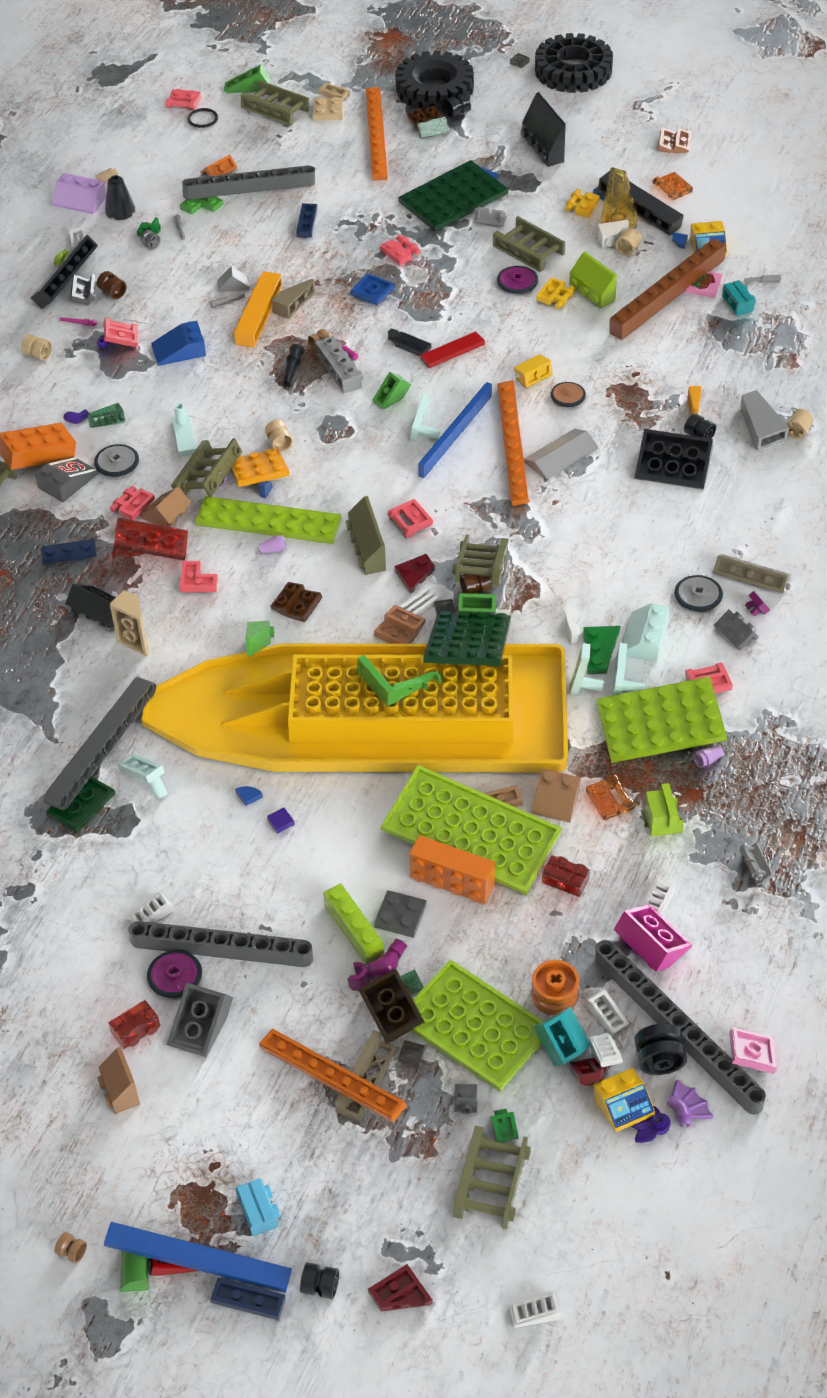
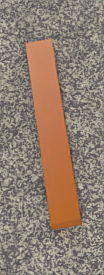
M271 1029L259 1043L262 1050L392 1123L407 1106L405 1101L274 1029Z

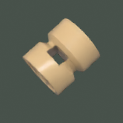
M27 334L21 343V352L42 361L47 360L52 351L51 341L31 334Z
M276 419L266 425L265 434L272 448H278L279 452H283L292 446L293 438L284 421Z

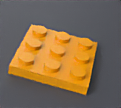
M269 448L263 452H252L249 455L239 456L231 468L238 487L290 476L289 469L278 448Z

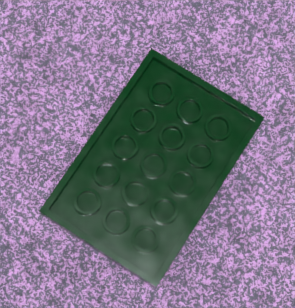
M470 160L399 196L398 201L436 232L474 212L475 208L484 207L507 195L508 188Z
M441 611L437 613L424 653V663L501 666L511 625V615L505 613L489 615L485 612L470 614L465 611L459 613Z

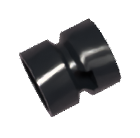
M461 93L444 100V109L446 114L453 118L461 113L470 111L471 102L467 94Z
M693 413L684 425V432L688 435L709 439L713 438L717 429L716 424L705 420L704 417L697 413Z
M306 1262L300 1282V1293L313 1296L318 1293L320 1297L333 1300L338 1287L340 1270L328 1266L321 1269V1266L318 1264Z

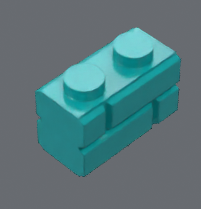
M740 280L723 285L722 297L737 316L753 312L756 298L749 293L746 285H743Z

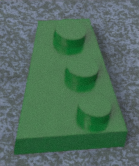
M621 626L583 627L584 643L590 644V658L587 665L588 674H607Z

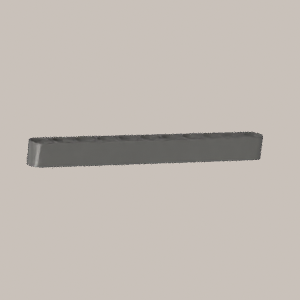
M608 940L598 942L595 953L597 965L657 1024H680L681 1026L678 1027L682 1031L685 1051L748 1113L753 1115L761 1113L766 1098L764 1089L739 1065L732 1064V1058L619 948Z

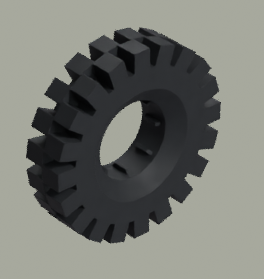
M566 33V38H564L560 34L556 35L555 39L551 37L546 39L545 43L542 42L536 49L535 75L542 84L547 83V87L550 89L557 86V91L564 92L566 88H569L568 93H576V88H579L580 92L583 93L588 92V87L591 90L598 89V85L603 86L611 78L613 51H611V47L608 44L605 45V41L601 39L596 40L595 36L589 35L585 39V34L578 33L577 37H574L573 33ZM580 58L586 61L579 64H569L562 60Z
M429 51L422 52V57L416 53L411 55V59H404L403 64L400 63L395 73L396 93H398L399 99H403V103L406 105L412 104V108L415 109L423 105V111L433 105L438 111H442L444 100L461 93L467 94L470 99V95L474 91L472 65H470L467 59L462 60V56L458 54L452 57V52L445 51L441 55V51H434L433 55H430ZM433 79L447 82L439 86L423 84V82Z

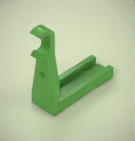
M365 655L358 657L357 672L386 706L394 704L420 688L427 690V681L436 680L437 683L441 684V675L438 672L431 671L422 676L393 684L392 687Z

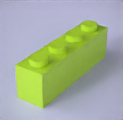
M340 883L324 891L325 908L365 965L379 959L384 954V943L344 886Z

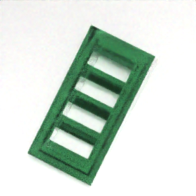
M119 403L87 414L90 428L125 422L124 411Z

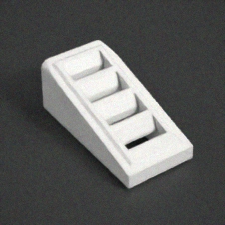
M656 878L641 906L650 904L662 915L674 896L675 886Z
M161 890L128 914L127 918L131 924L139 921L137 919L138 916L144 922L155 923L173 913L172 903Z
M605 989L586 1001L585 1006L611 1036L630 1025ZM602 1002L603 1005L598 1007L597 1004ZM608 1008L609 1011L603 1014L602 1010ZM613 1014L615 1017L608 1021L606 1017ZM618 1020L620 1024L613 1028L611 1024Z
M609 1033L589 1038L591 1053L601 1067L623 1062L619 1050Z
M556 1291L543 1293L509 1304L514 1328L561 1319V1310ZM551 1303L552 1310L548 1311L547 1304ZM538 1305H541L542 1313H538ZM527 1307H532V1316H529ZM518 1309H522L524 1318H519Z

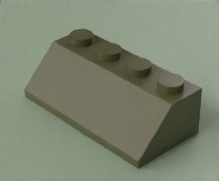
M364 496L348 512V520L345 522L347 531H351V543H355V555H359V567L363 568L365 575L386 571L385 544L368 496Z

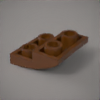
M434 105L424 111L418 108L407 114L419 133L434 131L447 125L445 119Z
M288 582L270 607L288 618L306 622L321 601L322 595L321 592L305 590L303 584Z

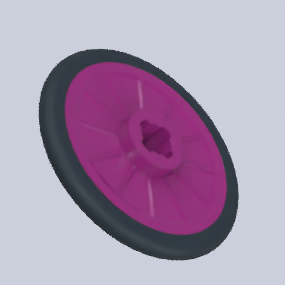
M510 266L500 271L497 276V283L506 292L515 294L526 293L537 286L538 275L534 270L525 266Z
M171 950L160 954L151 962L147 971V981L150 988L156 994L166 998L182 997L186 982L198 986L202 977V967L199 960L191 953L182 950Z

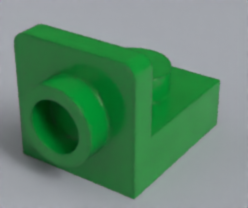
M155 217L152 223L142 222L137 229V236L141 237L142 233L146 230H151L154 234L160 233L161 224H159V219Z
M507 1108L494 1111V1115L490 1116L489 1119L492 1121L495 1141L505 1142L519 1139L514 1112H507Z

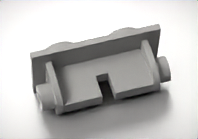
M475 208L476 216L474 222L504 227L507 216L503 210L492 209L491 214L488 208Z
M757 842L751 846L747 843L740 846V853L756 886H759L772 876L773 873Z

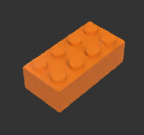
M62 422L0 433V456L10 470L75 457L76 441Z
M419 835L409 853L410 877L418 882H425L435 888L444 889L454 895H461L474 902L486 904L495 887V861Z

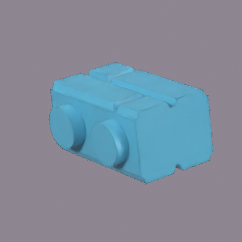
M258 1178L248 1184L245 1183L235 1188L238 1201L252 1236H257L264 1233V1231L278 1227L277 1218L280 1217L277 1205H272L270 1202V1198L273 1196L268 1184L264 1186L262 1179Z

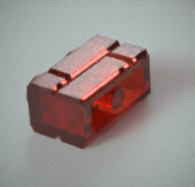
M551 855L542 872V883L581 897L589 881L590 869H587L583 864L569 862L565 857Z
M146 1000L108 1022L111 1034L123 1049L137 1045L141 1038L146 1035H153L161 1027L158 1015Z

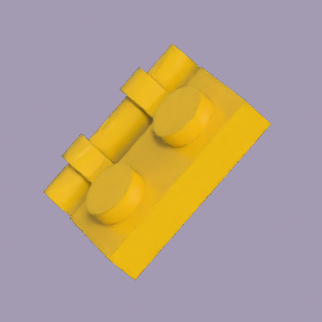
M576 189L572 192L571 199L567 200L565 210L567 212L575 210V215L590 218L600 201V195L588 192L580 195L581 190Z
M551 277L536 295V301L548 305L556 302L555 308L560 309L565 306L567 299L573 296L575 287H565L564 281Z

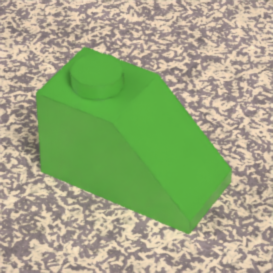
M389 371L372 400L382 409H386L403 399L412 384L402 376Z

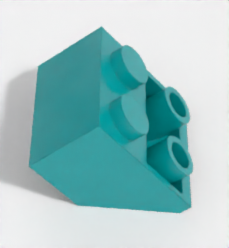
M571 1006L534 1026L554 1066L569 1062L590 1047V1042Z

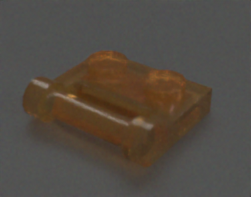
M676 172L663 177L657 176L652 182L656 187L661 188L668 194L671 200L693 192V187Z
M617 774L611 775L606 780L586 786V792L603 820L631 811L636 807L634 800L629 798L621 785V779ZM609 788H615L623 804H618Z

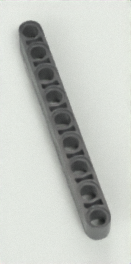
M306 165L189 178L182 181L183 198L199 199L312 186L315 184V167Z
M136 677L48 788L44 795L45 804L60 810H65L153 697L156 691V684L141 677Z
M144 921L133 922L128 930L132 945L141 949L166 952L182 950L192 955L296 967H307L313 962L312 945L309 941L302 939Z

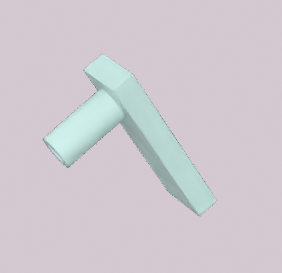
M423 394L411 429L410 440L416 441L418 435L436 440L439 438V429L422 425L430 395Z
M177 403L174 405L176 417H172L178 454L179 456L192 455L195 452L190 418L185 413L184 404Z
M582 644L571 679L570 694L578 695L580 688L601 692L603 690L604 680L584 677L590 658V644Z
M625 643L619 644L616 655L612 696L621 694V692L628 693L643 690L646 687V684L624 680L627 644Z
M134 754L118 764L120 771L148 782L157 798H162L167 794L159 777L165 772L161 765Z

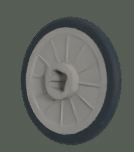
M124 444L107 446L101 449L94 459L95 468L101 474L111 477L126 475L132 472L139 463L137 451Z
M692 575L683 578L677 583L674 591L675 598L680 605L686 609L698 612L715 608L723 597L721 586L712 578L703 575Z

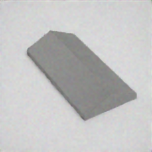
M575 428L524 458V461L547 480L597 450L598 445L587 431Z

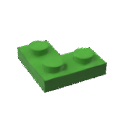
M218 197L186 199L180 204V209L189 214L195 213L201 207L215 212L223 205V200Z

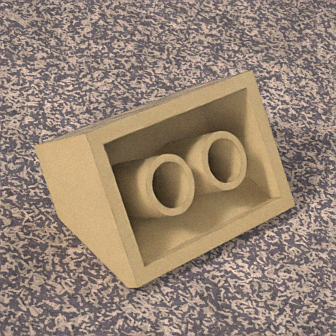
M123 590L110 603L117 642L147 656L149 653L139 597Z

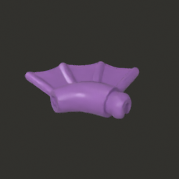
M676 1080L672 1095L666 1104L675 1111L679 1125L684 1127L686 1124L688 1128L692 1124V1119H712L714 1115L708 1109V1101L701 1098L696 1093L695 1088L684 1086L679 1080Z

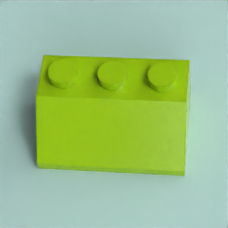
M584 251L570 271L569 285L574 286L578 292L600 308L615 301L617 274Z

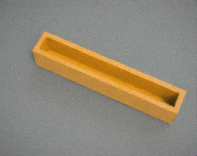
M263 271L261 276L258 277L257 285L253 287L252 295L248 298L242 317L238 319V325L233 330V338H235L236 345L255 348L272 310L271 300L282 288L281 274Z

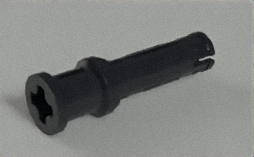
M292 344L290 346V354L286 358V370L281 381L284 387H286L287 382H289L287 387H291L296 368L301 363L304 348L299 344Z

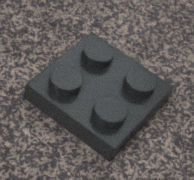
M387 890L375 919L374 928L414 938L426 908L427 900Z

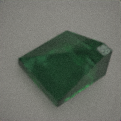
M415 969L402 975L411 995L424 988Z

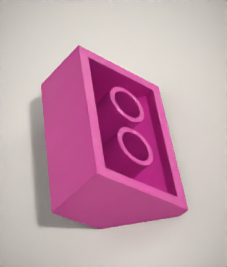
M650 904L624 911L613 929L656 972L669 968L692 947V944Z

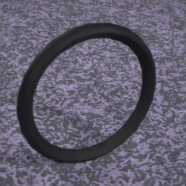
M199 108L189 113L187 120L194 127L205 128L217 122L218 114L209 108ZM201 111L212 112L215 115L213 122L204 125L195 124L190 118L194 113Z

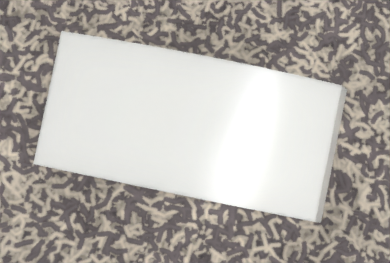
M570 602L567 603L565 625L568 639L572 645L578 643V635L580 634L578 619H580V615Z

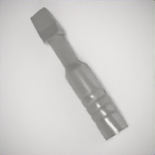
M177 214L174 216L182 240H185L180 215Z
M781 275L744 278V281H781Z
M238 293L235 296L210 301L211 307H216L229 303L232 300L245 298V293Z

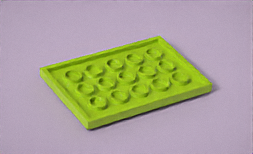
M710 676L597 698L611 763L727 741V734Z
M451 959L414 998L425 1023L411 1031L499 1092L504 1089L542 1045L534 1026L540 1024L543 1020Z

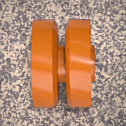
M555 959L538 965L533 972L531 991L533 1004L537 1009L547 1015L554 1016L570 1006L572 1009L575 1007L579 994V976L575 968L565 961Z

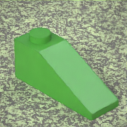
M260 64L225 82L224 92H258V81L261 80L270 84V76Z
M270 621L247 622L245 638L247 656H252L262 650L263 647L271 644V638H274V626H270Z

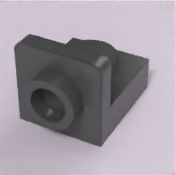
M455 1084V1112L462 1114L477 1112V1084Z

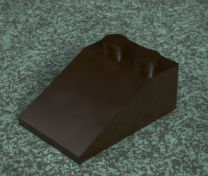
M396 968L359 989L386 1044L425 1023L406 983Z

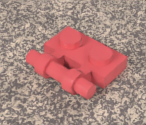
M400 234L396 237L397 242L392 239L380 245V251L398 265L411 260L413 253L416 255L420 253V249L415 243L409 242L407 237Z
M131 486L123 492L120 498H116L113 501L110 510L115 512L119 509L120 515L134 521L155 500L154 494L141 488L137 491L136 487Z

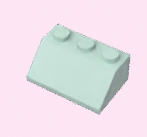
M650 603L631 613L623 643L627 644L626 656L657 662L668 623L670 606Z

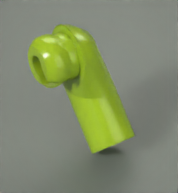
M66 249L55 255L53 261L55 265L58 266L68 254Z

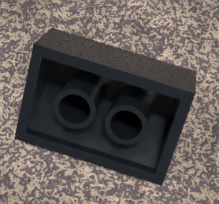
M72 584L65 604L70 606L73 612L83 613L87 619L99 621V624L103 627L110 628V626H114L110 603L116 597L93 585Z

